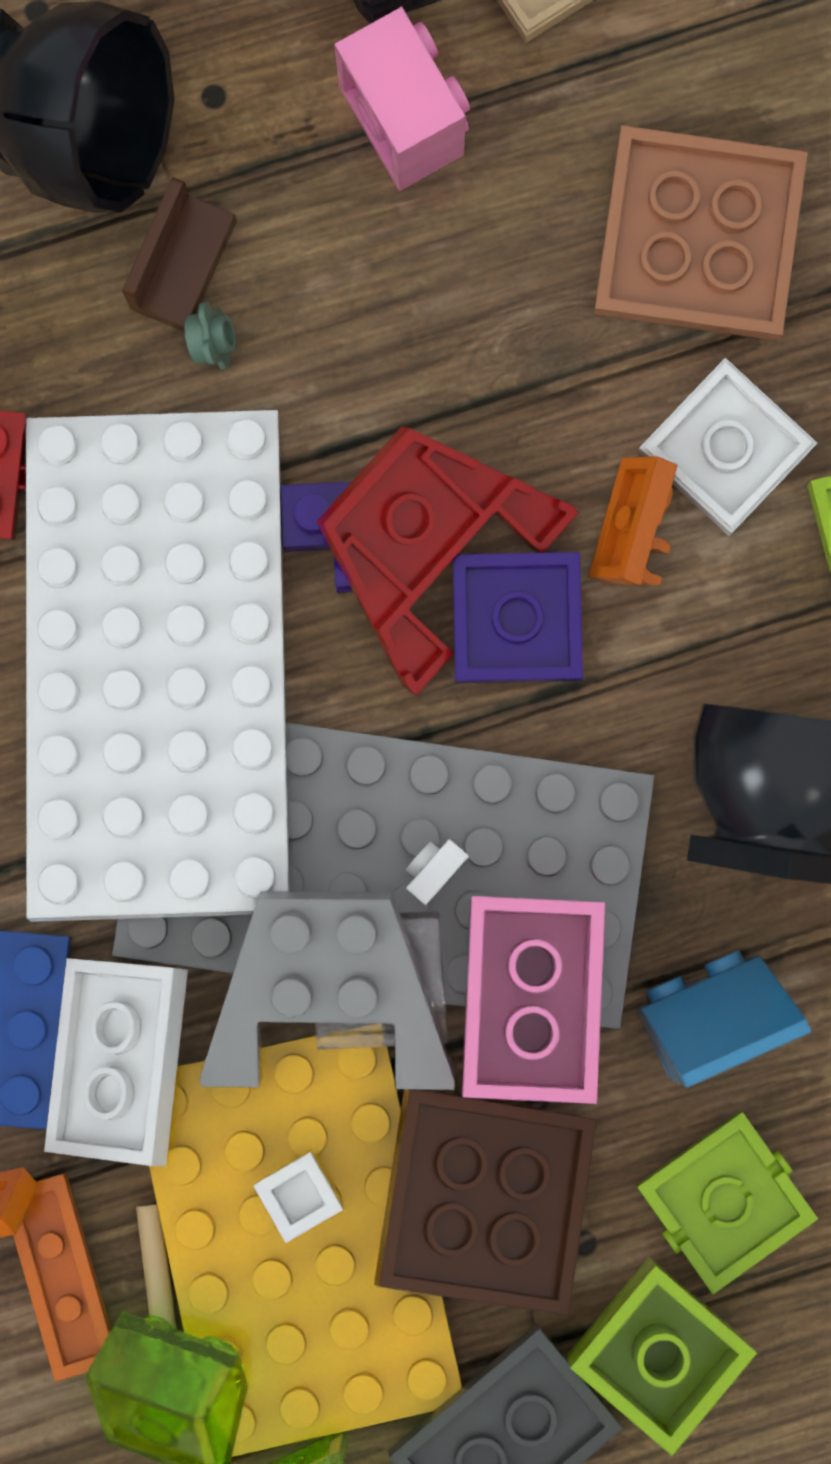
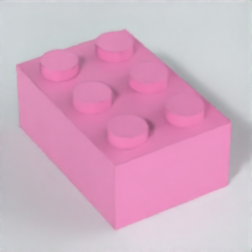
M471 897L462 1076L463 1097L597 1104L605 902Z

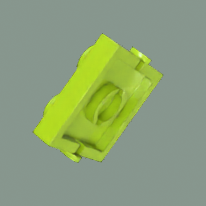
M740 1110L636 1184L638 1190L666 1228L661 1232L676 1255L681 1251L713 1295L818 1220L815 1213L788 1177L793 1171L786 1160L777 1150L771 1153L745 1114Z

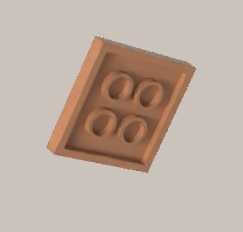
M621 125L594 315L780 341L784 330L808 152Z

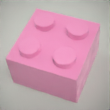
M400 7L334 44L338 86L399 192L464 156L465 132L469 131L464 113L470 111V105L463 89L454 76L444 80L433 61L434 58L439 56L437 47L428 29L421 21L412 25L403 7Z

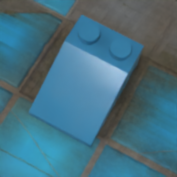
M740 950L733 951L706 963L704 966L709 976L685 986L681 976H677L646 990L645 992L650 1002L637 1007L667 1077L686 1088L812 1032L806 1018L761 956H751L743 959Z

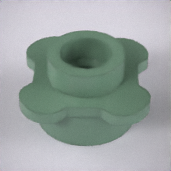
M209 302L200 303L198 313L188 315L185 320V339L189 354L197 365L218 363L221 370L229 369L231 364L230 352H234L236 349V334L232 320L227 314L224 315L221 308L212 309Z

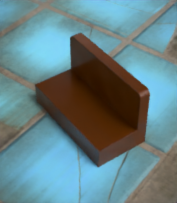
M172 177L123 287L122 292L130 310L185 332L186 317L197 313L199 304L204 297L236 224L235 214L190 196L185 182Z

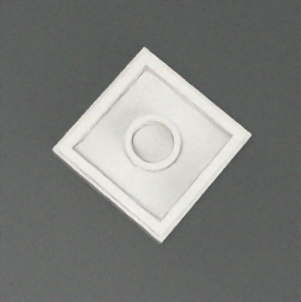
M724 358L639 447L638 453L643 457L658 456L677 464L672 484L726 535L730 536L816 446L817 442L729 360Z

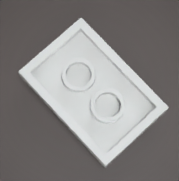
M66 959L44 1152L147 1166H166L188 970Z

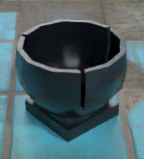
M100 1L67 2L58 4L23 28L0 8V171L6 175L19 177L31 194L65 207L89 212L121 213L144 196V189L150 188L166 153L174 107L170 53L154 20L149 19V16Z
M702 704L693 733V780L716 828L714 834L708 837L690 835L687 861L788 880L831 884V721L745 708Z

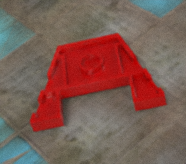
M401 426L316 522L401 684L409 692L417 696L454 653L410 612V607L494 513L534 552L544 553L579 514V511L573 505L484 465L480 461L417 431Z

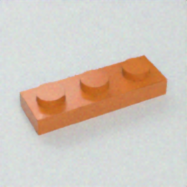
M67 1172L36 1181L38 1185L25 1212V1218L16 1234L13 1235L55 1382L114 1365L120 1361Z

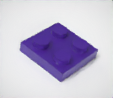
M580 552L458 554L453 559L455 684L583 680Z

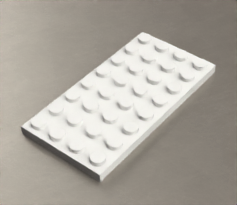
M278 410L26 419L27 919L30 922L252 915L261 891H290L280 427Z

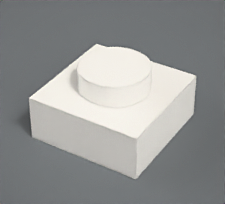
M451 839L441 849L430 841L405 869L414 878L406 887V890L426 906L463 865L469 855Z
M312 1150L253 1185L285 1243L339 1213L344 1208Z

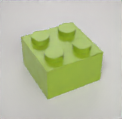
M648 1257L570 1350L566 1358L570 1369L673 1456L757 1355V1352L744 1337L653 1259Z

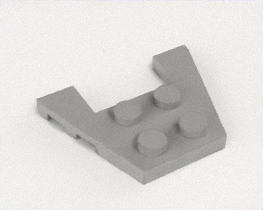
M261 891L202 1069L200 1087H259L262 1079L260 1022L391 1023L395 1025L396 1089L455 1090L456 1071L452 1059L448 1057L436 1014L433 1006H430L419 976V967L392 892Z

